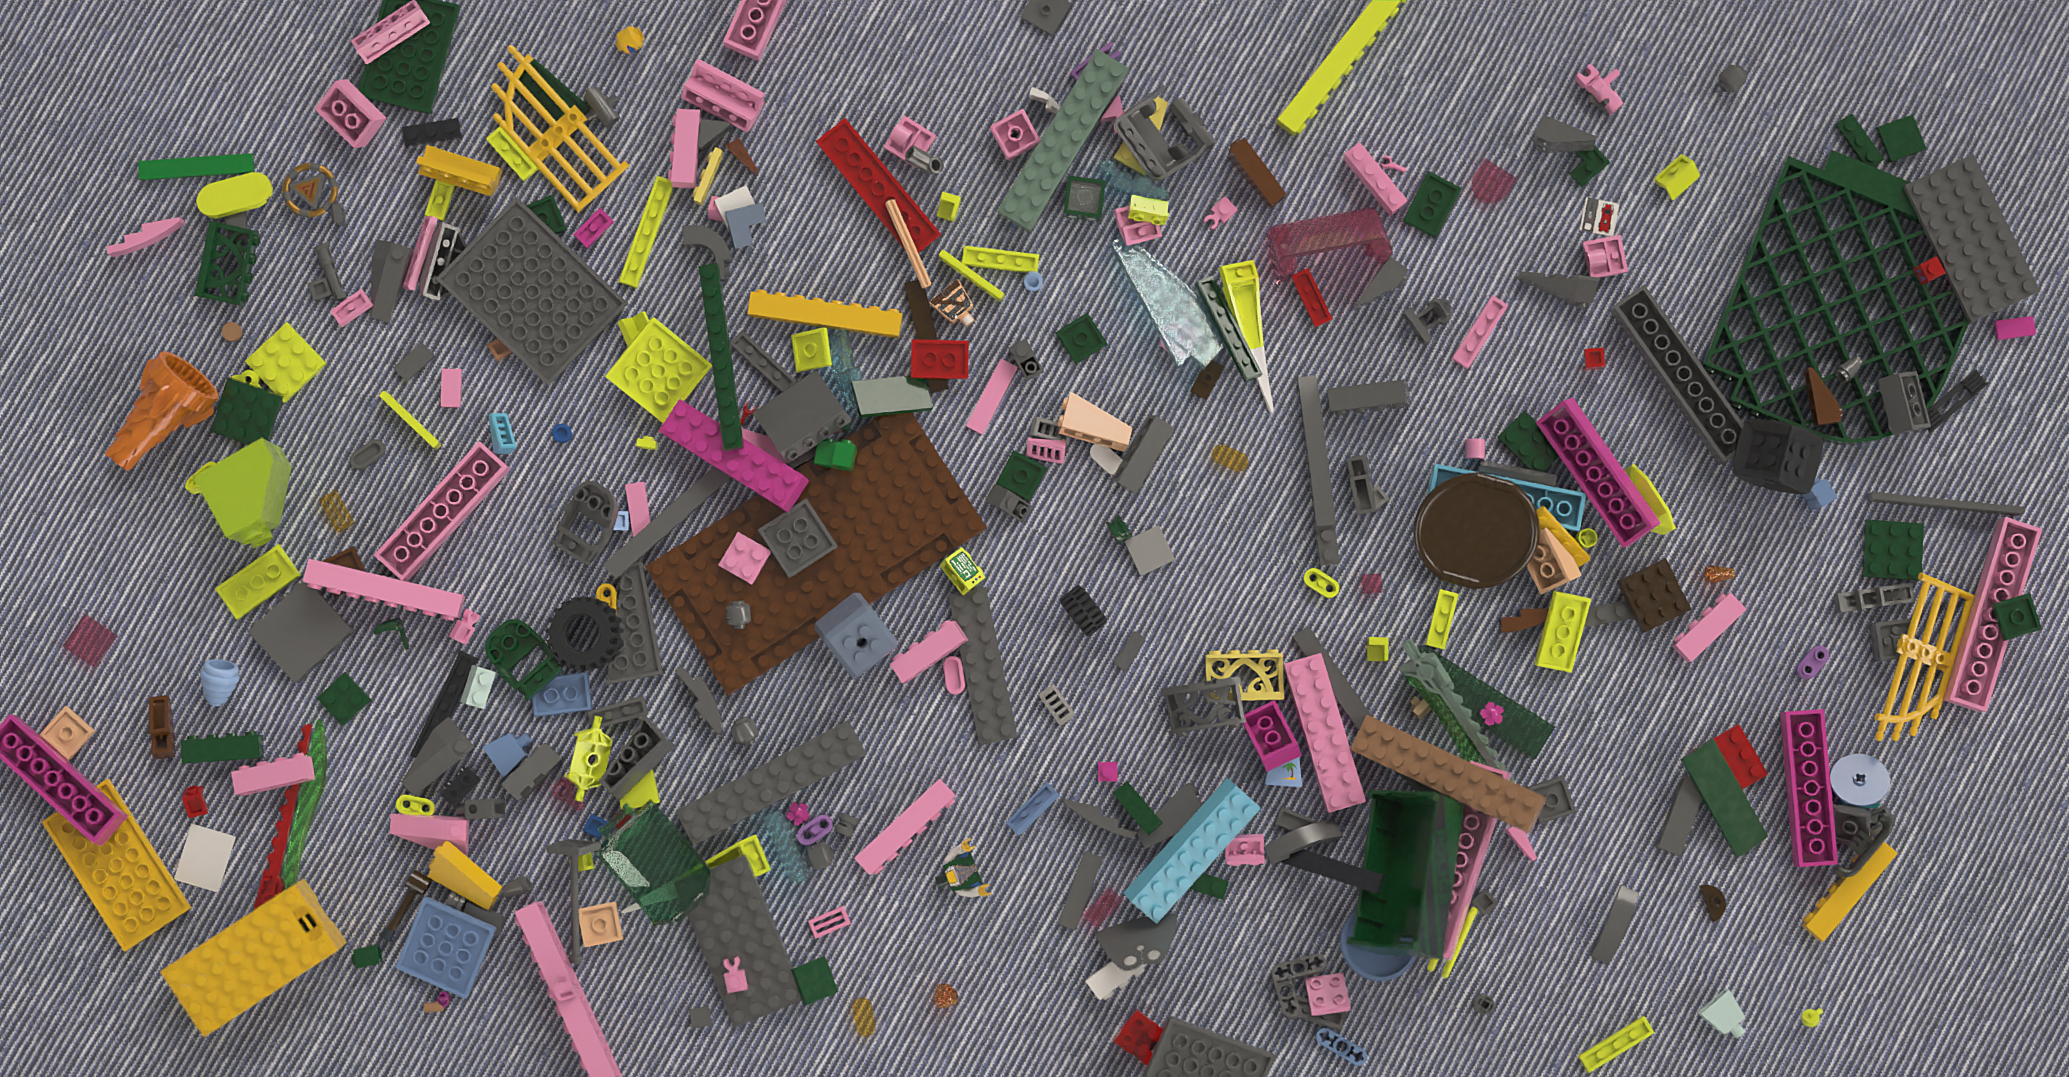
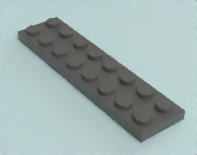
M986 587L970 590L965 595H962L960 592L949 594L953 620L958 623L968 638V641L959 646L979 743L980 745L1018 738Z

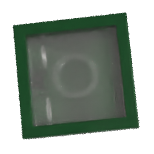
M1068 175L1063 217L1101 222L1106 180Z

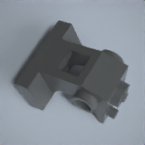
M1433 298L1427 303L1428 307L1415 315L1411 307L1402 313V316L1423 346L1432 339L1427 331L1439 323L1444 325L1451 320L1449 316L1453 314L1451 311L1452 306L1446 299ZM1432 311L1437 320L1428 325L1422 316Z

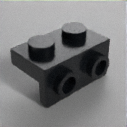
M471 766L462 767L457 772V777L454 781H449L443 787L444 791L440 795L451 806L456 807L481 781V778Z

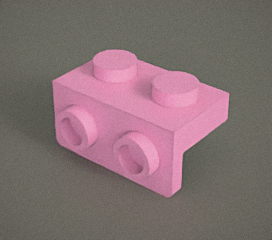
M1237 835L1225 848L1226 864L1232 866L1264 864V835Z

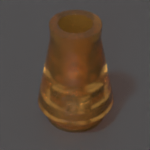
M1710 565L1705 568L1704 577L1706 582L1714 584L1734 579L1735 571L1733 568Z

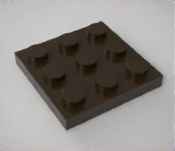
M1666 558L1617 581L1641 633H1645L1691 610Z

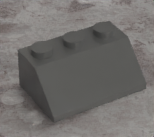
M1917 371L1898 373L1878 379L1879 391L1884 401L1883 408L1887 413L1888 427L1892 435L1931 427Z

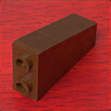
M1245 137L1241 140L1236 139L1231 143L1227 158L1270 209L1285 198L1286 192Z

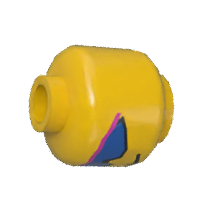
M628 26L617 33L615 44L619 51L631 54L643 46L645 38L638 27Z

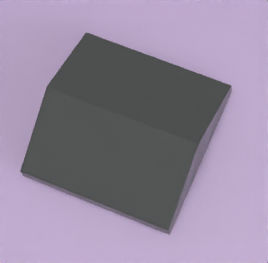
M1833 805L1836 842L1847 844L1850 841L1856 846L1857 843L1852 840V837L1856 836L1860 840L1862 839L1857 834L1858 830H1861L1870 837L1871 812L1852 805Z

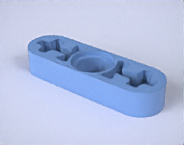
M1321 1027L1316 1031L1315 1037L1318 1043L1354 1065L1360 1066L1367 1061V1053L1364 1049L1329 1028ZM1326 1031H1328L1327 1035L1332 1039H1334V1035L1337 1036V1038L1332 1043V1047L1329 1046V1044H1331L1330 1041L1326 1039L1324 1041H1321V1032L1325 1033ZM1339 1041H1345L1347 1044V1048L1343 1052H1339L1336 1049V1044ZM1351 1045L1354 1046L1352 1051L1355 1053L1362 1052V1060L1354 1061L1355 1057L1350 1053L1349 1057L1345 1056L1350 1051Z

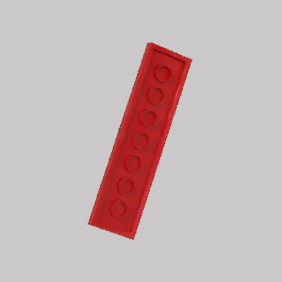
M846 118L842 119L816 140L817 145L904 250L903 243L886 207L887 201L893 199L896 201L918 254L941 236L938 229Z

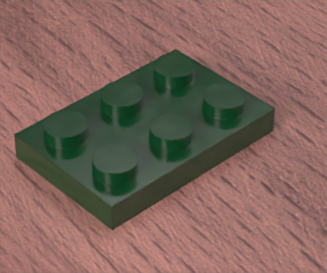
M1525 410L1497 436L1527 469L1544 472L1559 457L1536 421Z

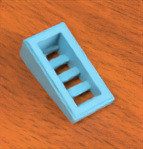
M490 413L489 422L494 454H509L517 447L507 413Z

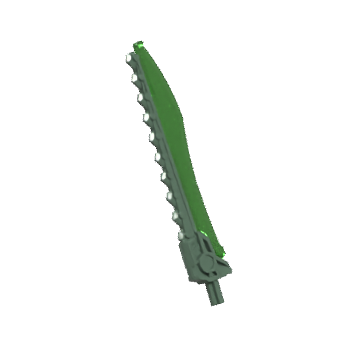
M1407 639L1401 645L1411 660L1399 666V670L1404 675L1409 676V683L1418 690L1451 736L1462 759L1506 771L1505 764L1496 760L1497 751L1487 746L1489 744L1488 737L1478 732L1480 724L1470 719V716H1472L1471 710L1461 705L1463 703L1462 696L1452 691L1454 683L1451 682V678L1435 653H1420L1412 639ZM1510 777L1509 781L1514 782V778Z

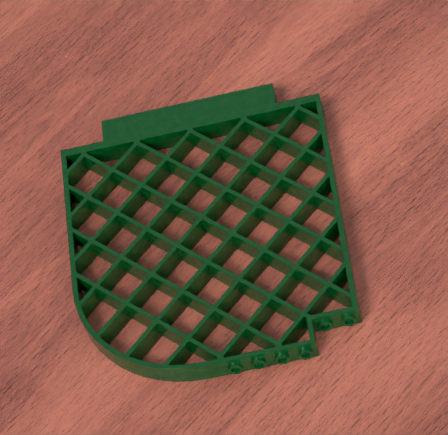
M1834 150L1827 153L1821 169L1790 156L1783 160L1701 362L1707 373L1712 375L1715 373L1719 374L1723 380L1728 382L1735 381L1727 399L1732 408L1749 411L1748 414L1756 418L1761 416L1766 420L1783 422L1804 428L1818 435L1823 442L1833 444H1864L1891 436V431L1882 434L1868 401L1882 394L1879 391L1866 396L1857 374L1850 381L1857 400L1842 406L1841 409L1843 411L1859 404L1873 437L1850 439L1841 421L1832 424L1837 437L1807 428L1806 425L1813 423L1812 419L1804 420L1793 395L1806 390V385L1791 390L1781 367V363L1802 355L1807 367H1813L1823 382L1836 377L1835 373L1822 378L1811 351L1833 343L1843 364L1850 360V357L1842 339L1860 331H1864L1874 354V357L1864 361L1861 367L1877 361L1883 377L1891 376L1893 374L1886 357L1907 349L1918 373V378L1921 380L1928 396L1925 401L1926 409L1928 410L1932 406L1945 384L1969 322L1960 305L1963 312L1960 323L1944 328L1934 301L1955 294L1953 289L1931 298L1926 284L1921 285L1913 270L1918 265L1907 241L1926 233L1923 229L1905 237L1896 217L1898 215L1921 225L1903 188L1904 185L1911 182ZM1787 170H1790V171L1796 173V174H1793V175H1791V176H1788V177L1784 178L1785 175H1786ZM1798 179L1808 204L1787 212L1778 192L1781 185ZM1809 179L1840 192L1817 200ZM1852 196L1884 210L1861 218ZM1841 197L1852 222L1831 231L1820 205ZM1774 205L1778 217H1775L1767 221L1770 211ZM1811 209L1822 235L1800 243L1789 217ZM1885 215L1896 241L1874 249L1863 223ZM1780 221L1791 247L1769 255L1761 234L1764 227ZM1854 227L1865 253L1844 261L1833 235ZM1824 239L1835 265L1813 274L1803 247ZM1898 245L1909 271L1887 279L1876 253ZM1756 248L1761 259L1750 263ZM1794 252L1804 278L1783 286L1772 260ZM1868 258L1878 284L1857 292L1846 266ZM1763 264L1774 290L1752 298L1744 281V275L1746 270ZM1837 270L1848 296L1826 304L1815 278ZM1911 275L1922 302L1901 310L1890 284ZM1807 282L1818 308L1796 317L1785 290ZM1881 288L1892 314L1870 323L1859 296ZM1739 290L1744 302L1732 306ZM1776 294L1787 321L1765 329L1754 303ZM1850 300L1861 327L1840 335L1829 308ZM1746 306L1757 333L1734 341L1726 322L1730 312ZM1924 306L1935 333L1914 341L1903 314ZM1820 312L1831 339L1809 347L1798 321ZM1894 318L1905 345L1883 353L1873 326ZM1790 325L1800 351L1778 360L1767 333ZM1957 328L1951 343L1947 332ZM1722 333L1726 345L1715 349ZM1759 337L1770 363L1748 372L1737 345ZM1938 337L1946 358L1942 366L1927 371L1916 345ZM1728 349L1739 374L1709 362L1711 356ZM1772 367L1783 394L1761 403L1750 376ZM1940 371L1936 383L1933 385L1929 375ZM1742 382L1751 404L1736 398ZM1785 398L1795 422L1764 410L1762 407Z

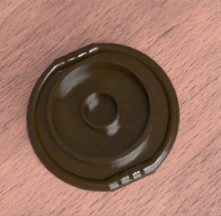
M1478 471L1452 477L1436 486L1421 503L1413 527V538L1417 553L1428 570L1441 581L1473 590L1498 586L1518 575L1532 559L1540 536L1539 517L1528 495L1513 481Z

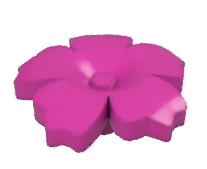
M1488 702L1485 706L1486 709H1481L1480 715L1485 719V724L1488 726L1493 725L1494 722L1497 724L1502 722L1503 716L1499 714L1504 712L1503 707L1499 705L1494 706L1493 702Z
M796 802L791 803L789 808L791 811L786 813L787 818L791 821L794 820V825L797 826L802 824L803 820L808 821L810 818L809 812L806 811L808 809L806 803H800L799 806Z

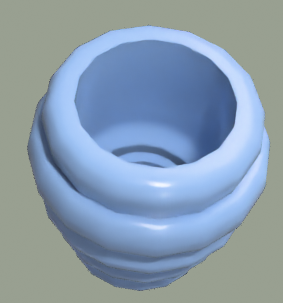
M212 659L206 661L203 665L204 668L200 671L201 685L203 686L205 699L209 704L221 706L222 703L228 701V697L239 682V669L235 663L230 661Z

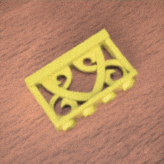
M1240 650L1228 651V654H1221V651H1209V655H1205L1206 681H1211V676L1216 679L1229 678L1238 667L1245 664L1253 669L1259 677L1251 681L1247 692L1243 693L1242 687L1239 684L1242 701L1284 700L1283 653H1278V650H1267V653L1259 654V650H1248V654H1240ZM1250 658H1261L1258 665L1250 660ZM1228 659H1238V660L1235 661V662L1230 666V662H1229ZM1266 660H1273L1276 663V670L1272 674L1266 675L1265 672L1270 667H1265L1264 662ZM1215 661L1224 662L1223 668L1218 667V670L1224 673L1223 676L1213 672L1212 665ZM1278 675V692H1274L1269 678ZM1262 681L1263 683L1258 684L1261 686V690H1255L1254 684ZM1212 691L1210 692V696H1211L1212 698H1214V699H1219V698H1220V696H1219V697H1215V695L1217 694V692H1216V693H1212ZM1232 691L1229 692L1227 700H1233Z

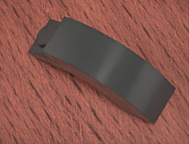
M682 226L684 246L686 248L703 247L710 250L715 255L716 263L719 264L721 283L727 282L726 277H730L729 265H725V263H733L730 250L722 237L704 226Z

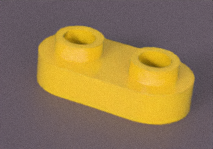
M607 583L600 585L596 592L597 598L609 603V607L615 608L617 611V591L615 587ZM606 590L610 591L609 597L604 596Z

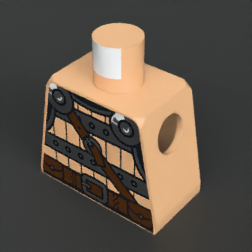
M958 279L929 301L930 306L951 324H955L960 320L965 327H968L974 322V318L968 313L973 309V304Z

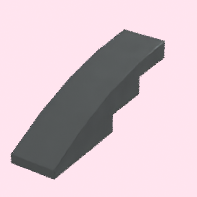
M1912 583L1834 594L1837 613L1915 602Z
M1064 799L1063 803L1096 826L1112 833L1135 839V831L1118 828L1119 820L1100 816L1102 808Z

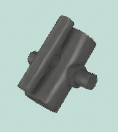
M589 87L585 90L586 94L583 98L591 107L589 109L590 112L585 115L588 122L593 118H599L605 128H609L619 121L620 116L613 108L614 103L619 100L615 93L610 97H605L598 87L593 89Z

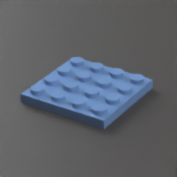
M426 896L422 901L395 968L467 999L497 927Z

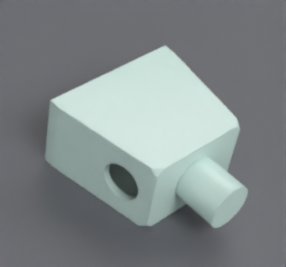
M1724 989L1697 1012L1721 1034L1725 1035L1731 1031L1735 1038H1739L1745 1033V1030L1739 1024L1745 1018V1015L1730 990Z

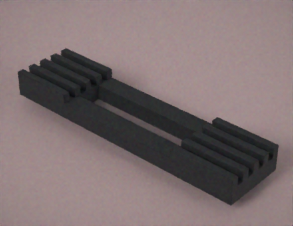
M1977 369L1927 410L1931 427L1926 428L1929 433L1933 432L1947 418L1989 384L1986 382V379H1983L1980 372H1977ZM1964 387L1968 393L1943 415H1940L1941 413L1937 409Z

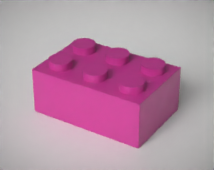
M1275 700L1244 714L1246 722L1243 723V726L1266 772L1302 756L1299 746Z

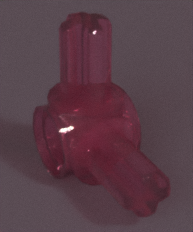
M561 777L553 785V795L561 802L566 801L576 811L580 812L586 803L575 800L576 794L573 793L574 784L566 777ZM564 785L567 791L565 794L559 795L556 792V787Z

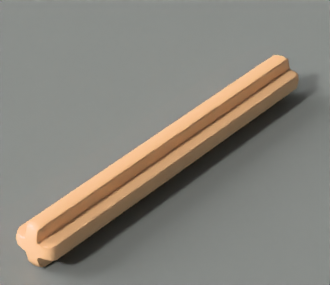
M894 199L887 201L886 207L922 288H927L931 285V281Z

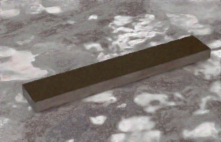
M919 280L904 283L917 338L920 340H937L925 288L921 287ZM927 379L931 394L949 390L947 379Z

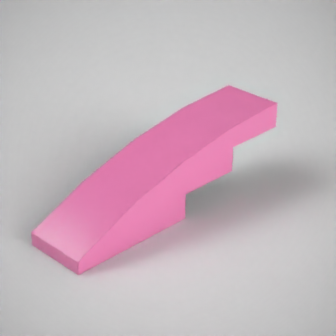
M177 217L141 224L143 232L124 235L125 243L106 246L107 254L116 257L148 247L185 225V221Z

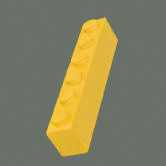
M1883 842L1857 874L1848 878L1841 877L1837 883L1834 882L1827 891L1829 893L1816 902V908L1813 912H1808L1804 916V922L1801 926L1818 941L1824 942L1898 853L1886 842ZM1858 854L1853 858V860H1852L1853 863H1854V862L1857 860V858L1859 857Z

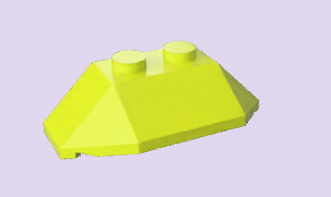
M1635 464L1624 469L1661 522L1651 532L1665 535L1676 529L1669 508L1650 479Z

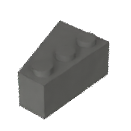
M548 743L538 744L533 750L534 753L529 758L526 757L520 763V767L515 772L513 771L501 784L517 801H525L564 760Z

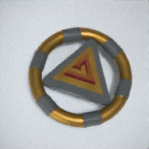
M304 163L296 166L287 174L283 182L282 195L288 208L295 214L307 218L317 217L328 212L333 206L332 204L335 203L338 195V184L333 173L325 166L317 163ZM305 170L323 173L291 183L300 172ZM326 176L330 184L331 194L329 199L318 209ZM289 189L294 190L314 210L310 211L297 207L292 201Z

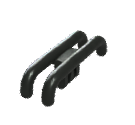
M1883 812L1878 815V820L1882 823L1883 828L1873 840L1864 832L1858 830L1857 834L1862 839L1860 840L1856 836L1852 837V840L1857 845L1855 846L1850 841L1847 843V846L1856 852L1859 857L1849 869H1845L1842 866L1834 867L1833 872L1836 875L1848 878L1857 874L1888 838L1893 830V821L1887 813Z

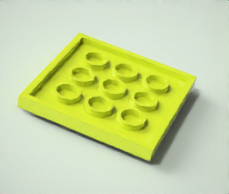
M652 317L606 373L605 377L664 423L678 400L685 401L710 370L712 364L656 318Z

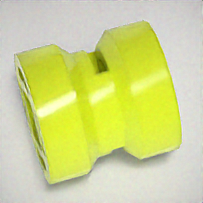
M1590 528L1579 531L1575 537V540L1583 549L1594 546L1598 539L1596 532Z

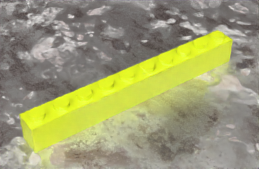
M1372 0L1278 117L1276 124L1293 137L1296 133L1301 134L1307 126L1305 122L1308 118L1311 120L1318 112L1316 108L1320 103L1322 105L1326 103L1330 97L1328 93L1331 89L1336 90L1342 82L1339 79L1343 74L1347 76L1353 69L1351 64L1355 60L1359 61L1365 53L1363 49L1373 44L1376 40L1375 34L1385 29L1388 25L1387 19L1390 16L1393 18L1399 11L1398 5L1401 2L1405 3L1407 0Z

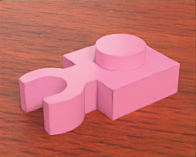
M1224 196L1211 209L1214 214L1205 217L1204 223L1208 220H1213L1214 225H1212L1211 230L1217 228L1219 220L1225 223L1238 209Z
M466 609L463 614V620H457L449 637L467 645L476 629L472 625L479 620L480 615Z
M739 957L734 958V965L729 963L728 958L724 960V966L729 970V972L724 973L728 993L748 989L744 969H738L740 965Z

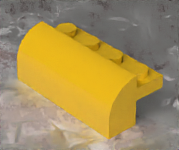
M429 145L426 147L424 156H418L416 161L420 166L418 171L420 175L487 196H493L503 172L500 167Z

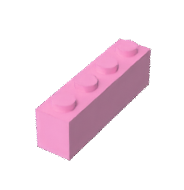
M677 109V115H673V126L676 127L675 133H672L671 144L674 145V151H670V163L673 164L672 169H669L668 180L676 188L695 189L699 155L698 138L702 118L700 110Z
M1360 142L1344 154L1343 160L1389 216H1392L1406 204L1408 200Z
M1722 593L1715 599L1716 604L1712 608L1708 606L1701 613L1702 617L1698 621L1695 619L1687 626L1689 628L1684 634L1681 632L1674 638L1675 643L1672 647L1687 663L1692 662L1747 610L1732 593H1727L1726 595Z
M945 621L940 625V630L929 632L924 636V641L921 643L915 642L908 647L909 651L904 655L899 653L893 658L890 666L902 683L909 682L968 641V638L956 621Z
M304 753L294 754L290 759H286V757L276 758L273 763H268V761L258 762L255 767L251 768L249 765L238 767V771L231 772L234 793L240 796L315 780L312 757L304 756Z

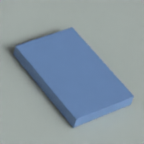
M589 673L558 675L532 698L534 717L592 710Z

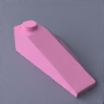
M391 813L390 834L433 850L438 845L442 846L447 840L464 855L468 856L469 819L459 816Z

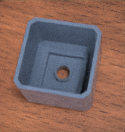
M852 593L815 622V631L851 677L859 678L897 648L898 641L860 593ZM859 638H866L863 646L856 645Z

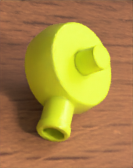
M1818 1008L1816 1011L1813 1009L1805 1010L1801 1015L1802 1023L1807 1027L1817 1026L1820 1021L1819 1015L1823 1013V1010L1821 1008Z

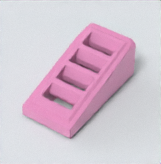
M1028 438L1026 456L1064 464L1066 441ZM1033 445H1037L1036 451H1032ZM1040 446L1044 447V452H1040Z
M1513 826L1504 829L1529 860H1536L1537 857L1525 832Z

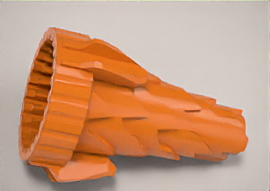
M163 351L155 359H149L144 368L139 390L144 392L134 402L133 405L135 407L126 417V423L116 433L115 437L117 438L105 452L107 457H110L116 464L123 467L124 470L130 471L148 450L157 443H162L172 431L175 432L182 424L185 428H189L204 421L214 413L213 404L219 397L215 386L192 364L173 353Z

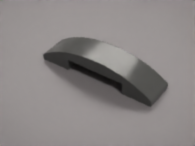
M1335 820L1322 821L1291 831L1265 845L1264 850L1272 865L1289 858V854L1321 842L1325 844L1343 838V835Z
M1620 885L1613 901L1612 910L1590 956L1607 964L1610 963L1632 916L1639 895L1638 892Z

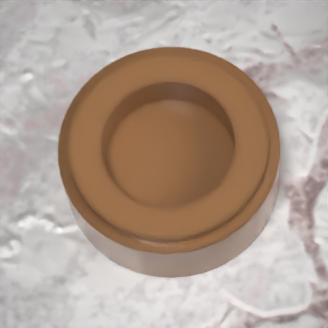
M229 322L223 326L222 335L226 340L236 342L242 337V328L237 323Z

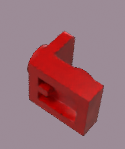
M193 785L186 788L183 792L182 801L188 818L208 814L209 810L203 796V786L197 787Z

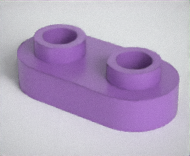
M1823 646L1812 647L1796 666L1798 677L1804 680L1813 678L1828 661V650ZM1818 652H1821L1823 655L1821 659L1817 657ZM1806 666H1808V667L1810 668V672H1809V673H1806V672H1805V667H1806Z
M820 815L798 831L797 838L799 842L803 845H811L828 834L833 828L832 819L827 815ZM821 821L827 822L826 828L820 827ZM805 832L811 833L810 839L804 838Z

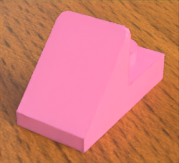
M1120 96L1113 100L1102 116L1101 123L1116 120L1123 114ZM1113 122L1114 133H1117L1114 127L1115 122Z

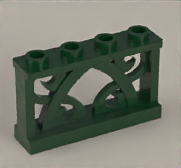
M209 221L194 296L244 306L249 299L248 286L253 280V273L251 271L252 266L256 264L257 255L255 254L256 247L259 246L261 241L259 231ZM221 228L235 232L229 239L221 234ZM244 234L248 237V245L246 247L241 245L243 240H239L236 244L234 243L238 235ZM219 245L222 246V249L226 245V248L222 253H219L217 251ZM231 250L239 263V268L224 278L223 270L214 262L215 258H222ZM214 270L219 272L220 280H218V275L216 277L212 276ZM225 285L228 286L231 292H233L232 287L236 285L238 287V294L235 297H229L225 292ZM220 287L222 296L209 294V288Z

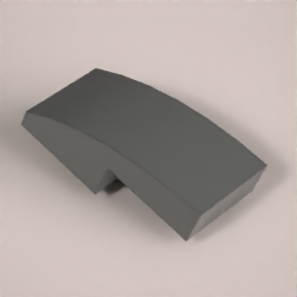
M247 211L226 216V224L249 229L247 226ZM227 229L228 238L230 239L235 231ZM244 234L238 235L234 240L235 244L239 240H243L241 245H248V237Z
M467 902L463 912L497 927L495 935H500L506 918L492 909L488 911L473 902Z

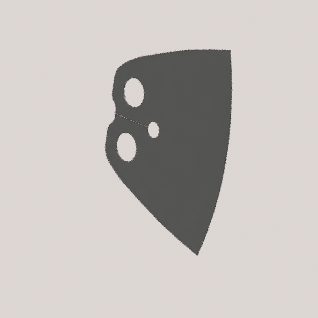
M1178 913L1165 914L1158 923H1155L1148 916L1129 920L1095 933V936L1105 953L1123 971L1134 970L1144 964H1159L1165 960L1170 951L1176 930ZM1140 945L1144 947L1142 950H1137V947ZM1156 950L1160 952V956L1157 959L1152 960L1148 958V954L1151 951ZM1129 956L1136 958V962L1132 965L1124 963V960Z

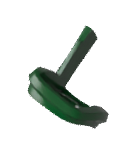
M400 618L384 621L374 628L373 633L375 635L390 630L400 631L405 650L409 649L404 622Z

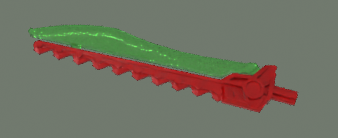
M321 719L316 721L310 753L307 754L313 731L311 724H304L301 728L304 740H300L297 744L300 753H304V756L312 757L315 780L303 782L282 877L280 876L301 783L292 785L291 788H287L284 792L287 804H283L280 808L283 820H278L275 824L278 836H274L271 840L274 852L269 853L266 857L270 868L265 869L262 873L263 876L260 880L253 906L254 909H257L285 891V888L288 889L297 883L304 843L325 788L327 745L323 720Z

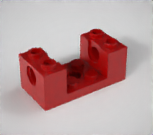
M1135 1008L1114 1036L1113 1041L1148 1066L1153 1054L1150 1051V1045L1153 1042L1159 1041L1163 1028Z

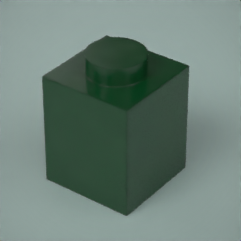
M380 944L354 949V954H351L352 963L356 965L357 969L384 963Z

